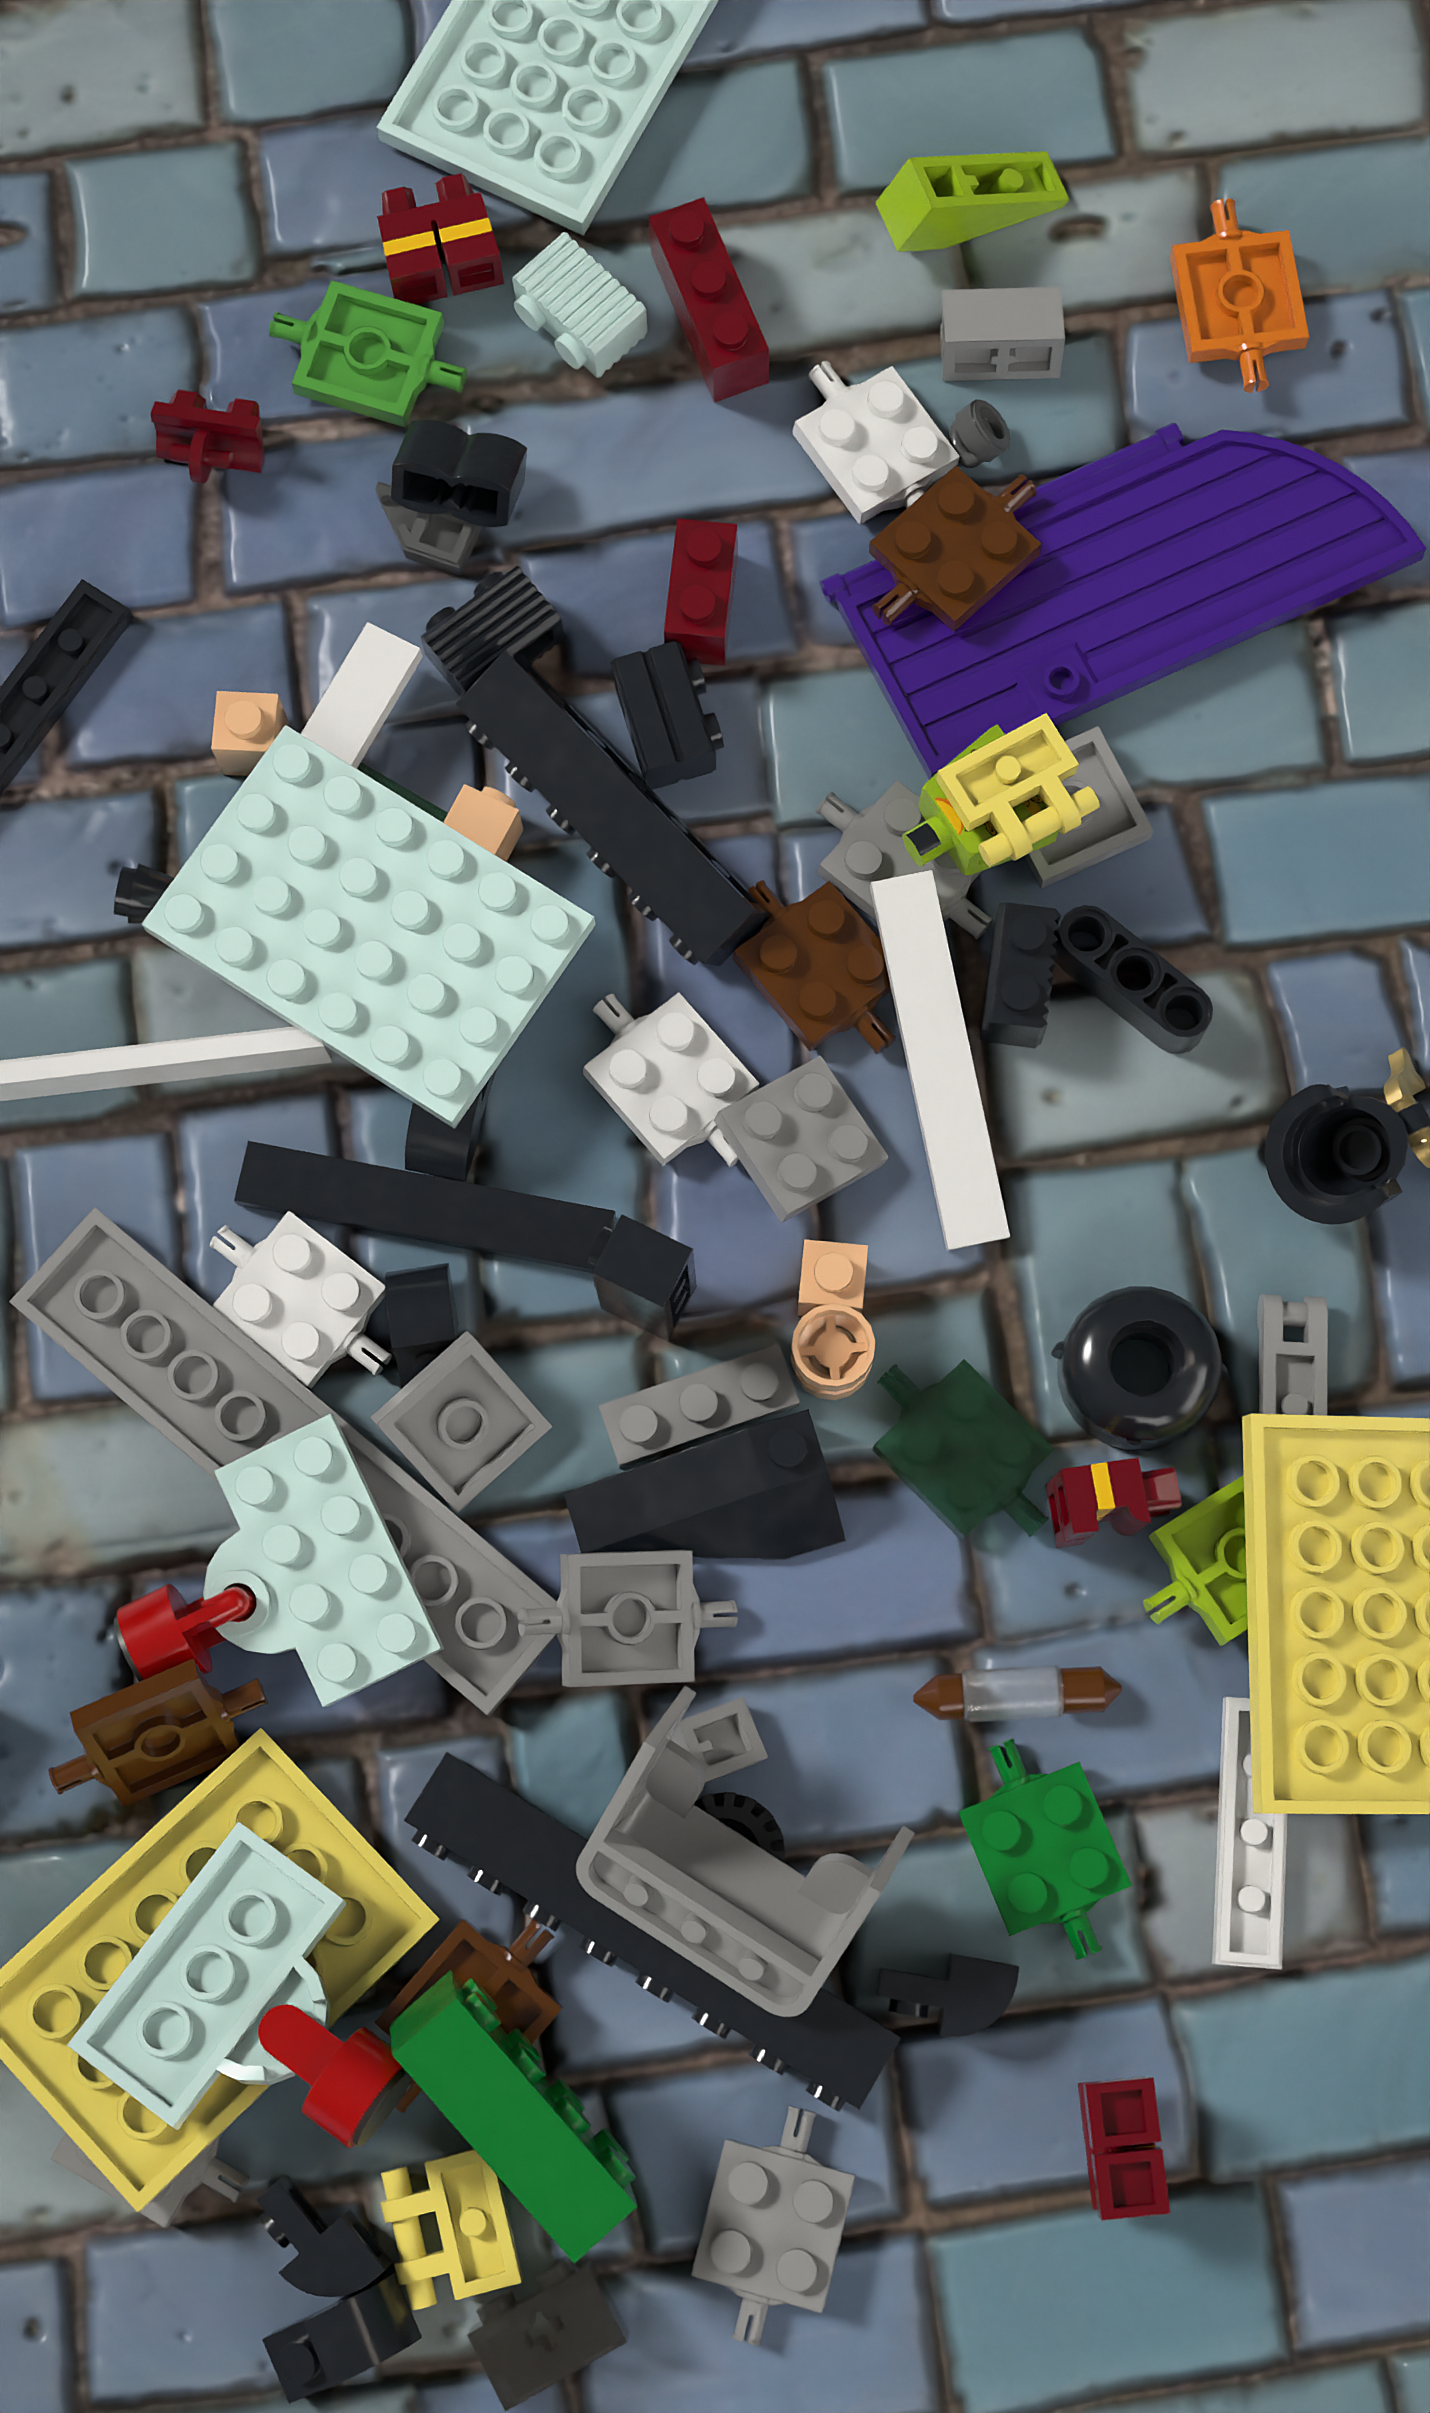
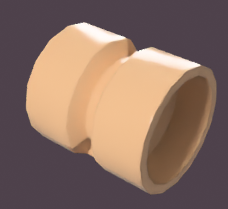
M829 1303L815 1307L805 1314L793 1332L791 1347L792 1370L795 1379L802 1388L817 1398L828 1400L845 1398L859 1390L871 1372L876 1341L871 1325L860 1312L847 1305Z

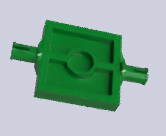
M1012 1738L1003 1742L1012 1764L1011 1768L1008 1767L999 1744L988 1748L1004 1785L989 1799L958 1811L1009 1936L1039 1924H1059L1062 1922L1075 1953V1958L1079 1960L1087 1957L1078 1934L1079 1930L1082 1931L1091 1954L1102 1950V1946H1100L1086 1912L1100 1899L1129 1888L1132 1884L1080 1762L1050 1774L1028 1775L1014 1743L1015 1740Z

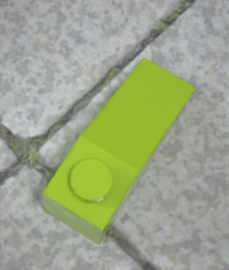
M1036 151L909 157L875 203L897 252L945 249L1060 209L1067 204L1069 197L1048 152Z

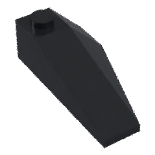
M809 1409L739 1430L564 1493L581 1553L692 1551V1557H702L703 1559L759 1558L762 1560H787L846 1542L830 1476Z

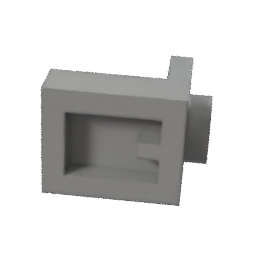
M744 1697L681 1720L670 1738L671 1741L690 1752L698 1760L703 1769L704 1784L755 1765L768 1758Z

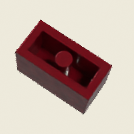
M677 518L664 623V644L673 641L681 642L686 660L697 657L699 664L725 666L738 558L737 524Z

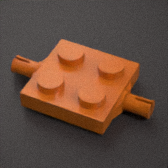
M1226 198L1225 205H1223V199H1219L1210 206L1216 234L1203 241L1172 245L1169 256L1188 363L1220 359L1238 360L1241 367L1244 391L1253 393L1255 386L1256 392H1260L1269 386L1263 357L1274 352L1305 349L1309 340L1289 230L1259 234L1246 230L1241 231L1239 230L1235 200Z

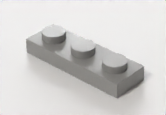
M777 1343L598 1406L619 1468H623L799 1407L800 1401L780 1345Z

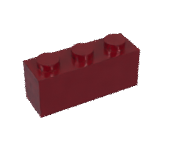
M702 197L649 216L652 258L713 402L716 403L768 384L769 347L705 198Z

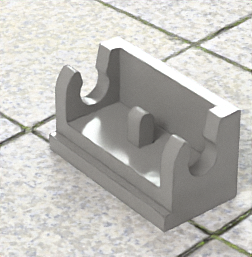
M1061 287L942 290V324H940L942 381L1060 378L1065 344Z

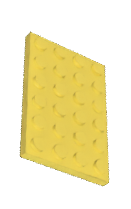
M1248 1414L1242 1416L1253 1813L1430 1814V1418Z
M262 1728L256 1731L0 1969V2059L137 2212H141L271 2085L243 2084L220 2073L181 2127L176 2130L72 2050L67 2044L238 1822L347 1903L306 1958V1961L323 1979L331 2004L329 2029L440 1922V1919Z

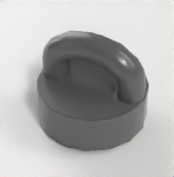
M975 399L956 413L955 420L951 425L949 441L960 456L958 463L965 468H974L983 462H991L1005 452L1010 446V433L1005 420L990 403Z

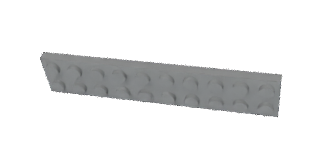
M96 1207L92 1209L9 1301L218 1483L219 1481L214 1473L215 1470L328 1414L334 1415L443 1644V1650L422 1660L487 1716L494 1712L557 1637V1634L526 1635L522 1637L518 1629V1624L543 1622V1620H519L518 1612L520 1608H557L556 1600Z

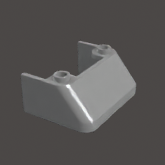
M684 1686L644 1741L580 1854L576 1864L578 1880L584 1890L594 1899L766 2011L782 2017L797 2016L808 2008L881 1895L915 1833L903 1826L875 1871L851 1856L832 1853L819 1858L807 1877L803 1876L694 1805L704 1787L703 1769L690 1752L670 1740L696 1694Z

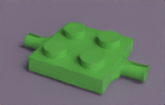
M333 280L329 284L322 305L310 317L308 322L281 314L280 312H275L273 320L270 322V337L301 345V359L291 383L295 395L402 427L407 426L416 399L428 383L461 393L467 378L466 367H459L435 360V349L445 325L442 312Z

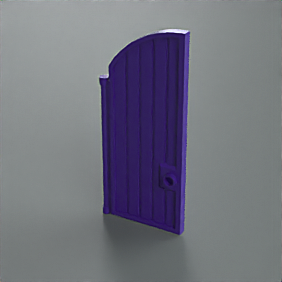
M1171 423L1156 430L1152 436L1036 487L1037 494L1031 497L1013 514L1017 522L1041 543L1040 555L954 632L933 612L918 607L916 604L910 605L892 621L890 626L883 624L882 617L879 620L874 614L872 605L881 600L896 585L890 572L876 559L842 575L837 573L820 581V587L828 603L835 601L845 624L928 779H931L938 770L944 768L987 730L997 724L1006 735L1047 713L1055 727L1421 561L1426 547L1405 518L1372 486L1342 465L1312 450L1277 438L1223 429L1182 447L1183 435L1176 423Z

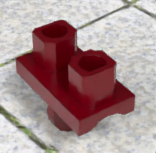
M178 389L169 403L154 402L150 415L151 422L154 423L156 430L157 458L169 459L175 462L188 463L189 476L192 482L205 484L210 477L212 467L261 473L265 463L260 407L256 401L235 398L234 401L229 402L227 410L224 412L207 409L206 399L198 392Z

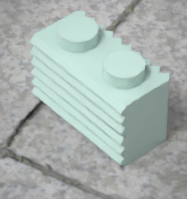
M563 232L512 278L516 300L514 308L519 317L534 331H538L541 327L547 330L556 339L554 344L561 357L574 369H579L584 365L597 378L602 377L605 370H609L614 362H618L621 356L627 354L631 347H635L638 341L644 339L648 332L646 308L642 302L637 301L633 294H629L626 287L621 286L617 279L612 278L609 271H605L600 263H596L594 258L588 255L584 248H580L575 240H571L568 233Z

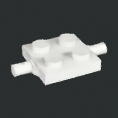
M829 361L821 362V368L818 364L810 371L808 378L815 384L826 399V402L821 407L796 420L792 434L859 525L884 510L897 509L904 506L907 509L925 493L932 482L944 476L954 466H957L960 456L893 366L861 384L848 387L845 386L833 370Z
M679 992L653 1013L639 1017L636 1020L618 1002L613 993L605 997V1003L603 1000L599 1001L594 1007L593 1012L603 1020L616 1036L607 1049L584 1066L583 1075L662 1166L667 1164L685 1148L703 1143L705 1140L709 1141L729 1167L735 1165L739 1158L714 1122L718 1111L758 1090L759 1082Z
M288 1211L270 1235L254 1247L234 1233L227 1225L223 1226L217 1233L236 1247L235 1250H232L216 1236L212 1238L210 1247L237 1266L232 1282L212 1307L308 1388L312 1389L328 1367L347 1354L371 1371L374 1376H377L384 1368L366 1355V1351L372 1353L384 1364L387 1365L392 1354L386 1352L363 1334L366 1331L371 1313L385 1297V1285L293 1213Z

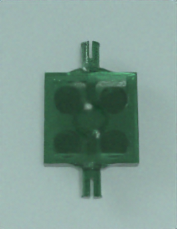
M965 1359L940 1382L928 1386L922 1391L898 1368L897 1364H894L889 1368L888 1372H885L880 1377L877 1384L881 1385L900 1404L903 1410L897 1423L874 1444L872 1451L961 1541L984 1519L997 1515L1003 1510L1028 1534L1029 1538L1049 1520L1022 1491L1025 1489L1030 1475L1055 1449Z

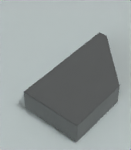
M378 481L375 488L377 498L405 557L462 577L482 526L465 522L450 512L426 514L405 508L391 499V485Z

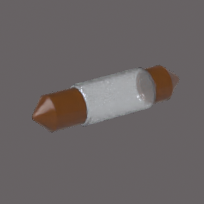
M1057 1665L968 1669L963 1670L961 1673L936 1674L913 1695V1702L938 1720L964 1719L966 1722L1060 1718L1063 1714L1104 1712L1122 1692V1685L1101 1666L1059 1668Z

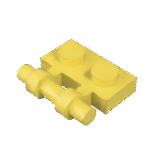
M1047 713L937 772L936 781L968 832L989 820L997 831L996 836L978 845L979 852L989 867L1008 857L1014 861L1033 851L1032 844L1056 831L1063 835L1081 825L1082 817L1100 808L1099 800L1091 787L1087 786L1069 795L1062 784L1063 780L1076 774L1079 763ZM1039 794L1046 809L1021 822L1012 808Z
M474 2148L426 2161L424 2164L430 2189L412 2192L407 2166L381 2173L387 2199L380 2202L385 2223L392 2222L400 2261L394 2263L399 2285L406 2284L411 2310H418L437 2304L432 2277L449 2273L455 2300L515 2285L523 2281L500 2178ZM435 2211L444 2250L426 2254L418 2215Z

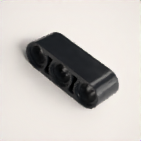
M1083 905L1075 907L1065 914L1059 926L1058 941L1055 948L1057 951L1055 955L1056 962L1063 971L1160 1049L1174 1054H1182L1194 1049L1200 1043L1213 1015L1211 1000L1203 989L1102 909L1096 906ZM1078 931L1088 932L1094 935L1100 947L1089 952L1081 951L1071 944L1068 936ZM1127 969L1135 970L1144 976L1148 986L1138 991L1129 990L1118 981L1117 974ZM1173 1008L1184 1009L1194 1017L1196 1026L1189 1030L1177 1029L1168 1022L1165 1012Z

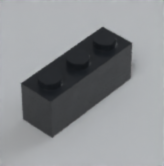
M622 1214L614 1230L603 1227L592 1246L587 1262L593 1264L591 1275L593 1276L594 1287H596L601 1309L669 1342L697 1287L693 1248Z

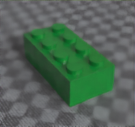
M450 1970L390 2023L392 2055L575 2264L637 2207L630 2183L636 2176L626 2163L629 2157L606 2129L602 2128L594 2135L589 2129L591 2124L582 2113L585 2110L583 2103L561 2078H558L552 2085L544 2077L546 2072L539 2064L542 2058L525 2035L516 2027L508 2034L500 2027L501 2021L494 2012L498 2007L485 1989L473 1977L463 1984L453 1971Z

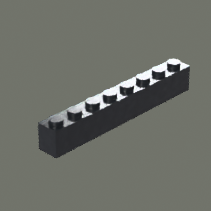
M448 1752L445 1753L404 1819L406 1823L417 1829L411 1841L443 1861H445L450 1851L454 1852L472 1864L467 1874L469 1878L498 1896H501L507 1886L528 1899V1902L522 1910L524 1913L555 1932L562 1922L566 1923L584 1935L579 1947L610 1967H613L618 1957L641 1971L635 1980L636 1984L666 2003L670 2002L674 1993L681 1996L697 2007L691 2017L694 2021L723 2039H726L731 2029L752 2041L754 2045L748 2053L751 2057L782 2076L788 2065L811 2079L806 2091L838 2112L841 2111L845 2102L860 2110L901 2039L896 2033L823 1987L819 1989L808 2008L797 2016H777L758 2006L590 1896L581 1886L576 1873L577 1860L588 1840Z

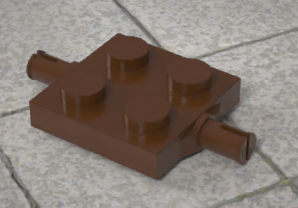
M954 466L869 542V554L890 572L896 585L881 600L872 605V610L879 620L882 617V623L890 626L892 621L910 605L916 604L918 607L933 612L953 632L957 630L1040 555L1041 543L1017 522L1013 514L1031 497L1037 494L1034 484L1030 480L1026 483L1027 477L1020 474L1000 494L994 496L992 493L982 490L959 467Z
M764 880L757 882L755 887H750L748 890L771 914L764 920L765 924L759 933L734 950L732 960L809 1051H812L833 1034L847 1031L854 1027L874 1050L875 1054L881 1053L884 1047L888 1048L895 1041L896 1036L889 1031L874 1013L881 998L892 991L881 940L830 880L804 900L789 904L786 907L768 888Z
M191 1659L111 1695L102 1697L70 1712L74 1733L82 1743L85 1754L54 1768H49L52 1784L57 1793L61 1795L67 1790L96 1779L111 1788L123 1807H126L221 1765L242 1745L240 1735L234 1727L233 1718L259 1706L267 1705L268 1699L259 1679L255 1678L249 1683L222 1694L218 1689L208 1684L195 1660Z
M465 1918L450 1933L374 2023L391 2038L390 2023L446 1973L452 1970L463 1984L473 1977L485 1989L498 2007L494 2012L501 2021L500 2027L507 2034L516 2027L533 2044L564 2008L537 1983L531 1969L528 1967L549 1941L553 1940L554 1935L546 1928L528 1948L527 1944L543 1926L540 1922L532 1919L531 1923L513 1944L507 1948L490 1941ZM413 2078L410 2081V2088L404 2093L395 2107L402 2113L406 2112L409 2105L422 2091Z

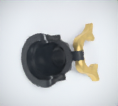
M1404 1047L1388 1056L1391 1075L1384 1084V1094L1388 1104L1372 1097H1353L1347 1086L1333 1088L1329 1084H1314L1289 1098L1274 1116L1265 1142L1266 1168L1269 1179L1278 1196L1298 1215L1313 1222L1334 1225L1356 1221L1375 1211L1403 1192L1396 1179L1405 1166L1408 1146H1410L1417 1158L1430 1169V1117L1422 1102L1416 1103L1413 1095L1425 1089L1426 1086L1415 1071L1409 1053Z

